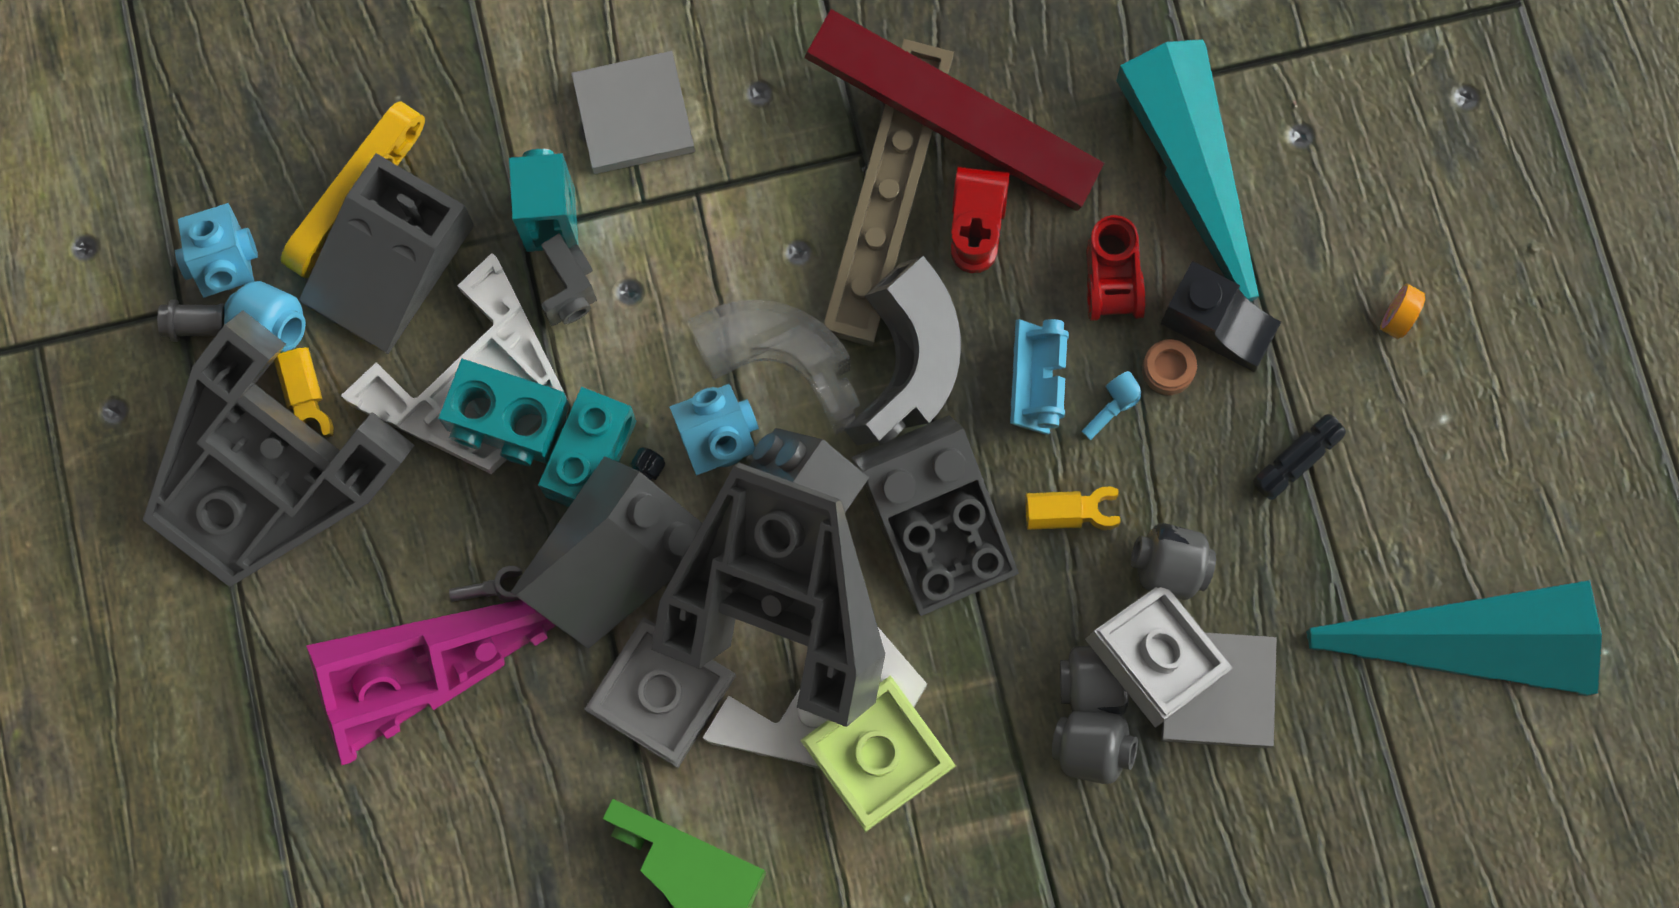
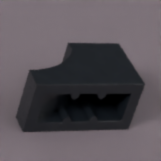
M1192 261L1160 324L1255 372L1281 321L1268 315L1250 302L1240 291L1239 284Z

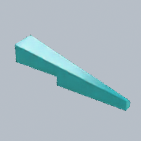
M1203 39L1165 42L1120 65L1116 82L1167 167L1165 172L1167 180L1224 277L1239 284L1242 294L1252 302L1259 297L1207 47Z
M1590 580L1309 628L1306 631L1309 649L1319 651L1323 649L1353 654L1359 658L1406 663V666L1489 680H1506L1528 684L1530 687L1541 689L1553 688L1576 692L1578 695L1583 696L1598 693L1602 632Z

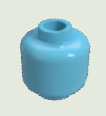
M261 281L249 282L233 293L225 303L224 325L244 310L286 343L280 353L294 349L304 335L306 322L303 316L302 305L298 299Z

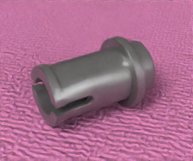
M170 300L168 305H160L158 308L157 323L159 334L161 337H169L172 342H178L180 336H216L224 326L225 303L218 305H180L178 300Z

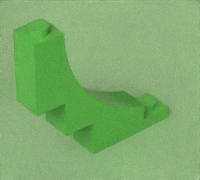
M612 799L603 817V820L615 826L611 837L639 850L642 849L645 841L652 844L640 871L662 891L674 908H751L766 876L764 869Z

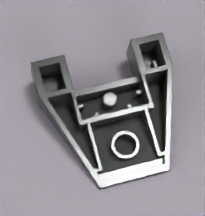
M244 310L223 326L192 367L143 517L145 523L229 587L368 504L415 446L372 412L343 448L339 450L264 392L255 383L285 347L286 343Z
M738 463L730 472L659 601L651 650L699 669L731 647L736 619L807 646L808 650L797 708L847 727L876 703L885 659V650L841 499Z

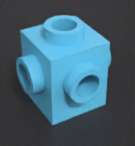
M229 203L178 219L182 248L175 250L176 260L184 279L189 280L193 278L203 298L254 282L250 260L258 258L257 248L248 227L241 229Z
M730 384L719 388L703 389L692 398L670 406L696 476L717 467L732 466L743 457L753 454L755 446L750 432L759 429L748 399L738 402Z

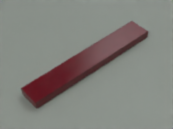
M830 9L804 57L808 61L1076 211L1083 206L1105 164Z

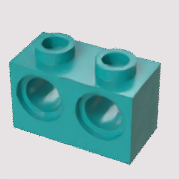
M461 358L438 419L445 429L451 432L449 439L472 449H480L481 444L485 443L502 449L500 452L501 457L520 465L531 466L533 460L548 464L570 404L563 391ZM486 398L491 401L490 408L484 416L477 419L465 417V409L472 400ZM534 414L542 418L541 426L534 434L521 436L515 433L516 424L522 417Z
M584 387L580 388L538 484L547 499L570 507L604 456L620 462L637 422L630 405Z

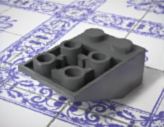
M375 153L347 194L299 301L384 353L389 354L474 227V223L465 205Z
M950 415L851 457L854 465L869 477L863 486L864 491L920 616L1019 574L965 430Z

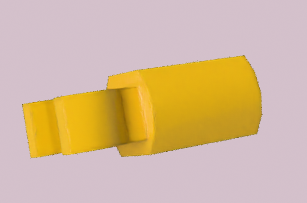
M296 348L279 353L274 359L287 409H293L294 415L305 424L310 420H317L323 436H333L334 427L332 420L319 409L318 402L322 401L323 398L309 348Z
M1106 486L1096 489L1090 496H1081V491L1026 493L1027 530L1081 528L1083 522H1090L1094 527L1101 530H1112L1121 523L1120 516L1108 517L1102 515L1098 509V503L1103 500H1116L1119 496V491L1117 488Z

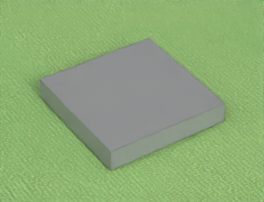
M672 51L571 73L594 174L695 152Z
M1155 587L1094 630L1085 639L1155 728L1233 669L1170 590L1162 587Z
M643 617L587 704L585 711L671 765L679 768L732 684L736 674L713 659L698 669L651 650L656 624Z
M1205 633L1233 669L1163 721L1161 741L1272 748L1274 746L1277 637Z

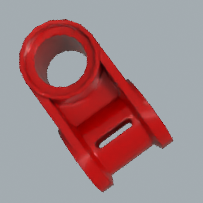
M965 167L957 168L952 214L954 215L951 230V257L955 265L962 271L981 273L989 269L996 260L1001 223L1005 219L1010 178L1009 172ZM971 237L981 238L979 247L973 248L968 246Z
M1106 216L1094 226L1086 249L1088 271L1087 309L1089 320L1097 321L1101 315L1132 314L1134 319L1144 318L1145 286L1140 265L1137 228L1129 219L1123 216ZM1107 235L1116 236L1122 240L1126 250L1117 255L1108 254L1100 247L1099 239Z

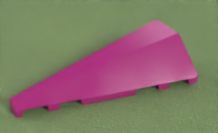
M516 600L306 645L317 691L341 765L349 764L356 760V751L383 735L386 739H389L400 732V724L428 706L435 710L505 666L504 658L529 642L534 646L548 638L547 631L556 625L522 600Z

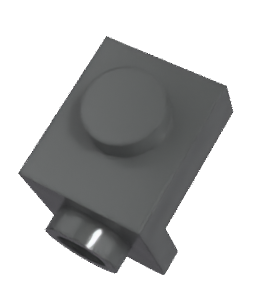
M557 234L541 244L548 262L565 287L563 291L541 304L551 326L560 322L570 324L579 320L590 311V304L597 301L592 285L586 277L587 274L593 271L587 258L577 244L568 248L561 235Z

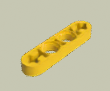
M402 101L396 102L388 109L290 237L281 255V263L305 279L310 277L347 194L375 153L398 166L423 130L425 123L423 115Z

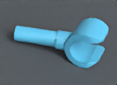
M1131 372L1122 373L1106 385L1113 401L1108 403L1081 431L1089 440H1092L1114 416H1117L1121 411L1130 409L1139 402L1141 388Z

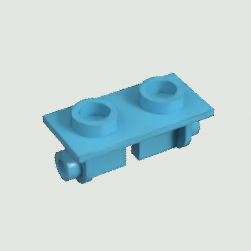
M1020 319L1016 320L1010 424L1042 434H1050V428H1058L1059 419L1065 417V378L1060 376L1053 377V370L1066 368L1069 332L1064 330L1063 321L1056 319L1044 320L1043 326L1040 327Z

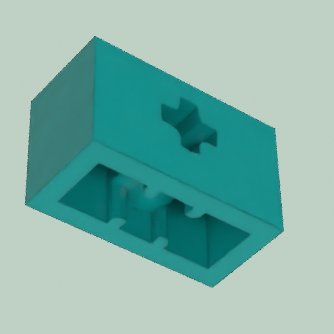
M532 149L524 152L523 157L509 158L512 219L526 251H544L541 244L557 234L561 235L568 248L576 244L579 246L575 187L563 153L555 154L548 149Z

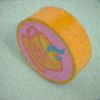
M1405 284L1389 305L1381 322L1380 330L1396 339L1403 338L1409 332L1423 308L1425 293L1409 284Z

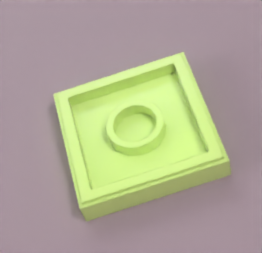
M891 675L880 682L876 703L850 725L845 727L827 720L800 740L864 832L870 830L956 767Z

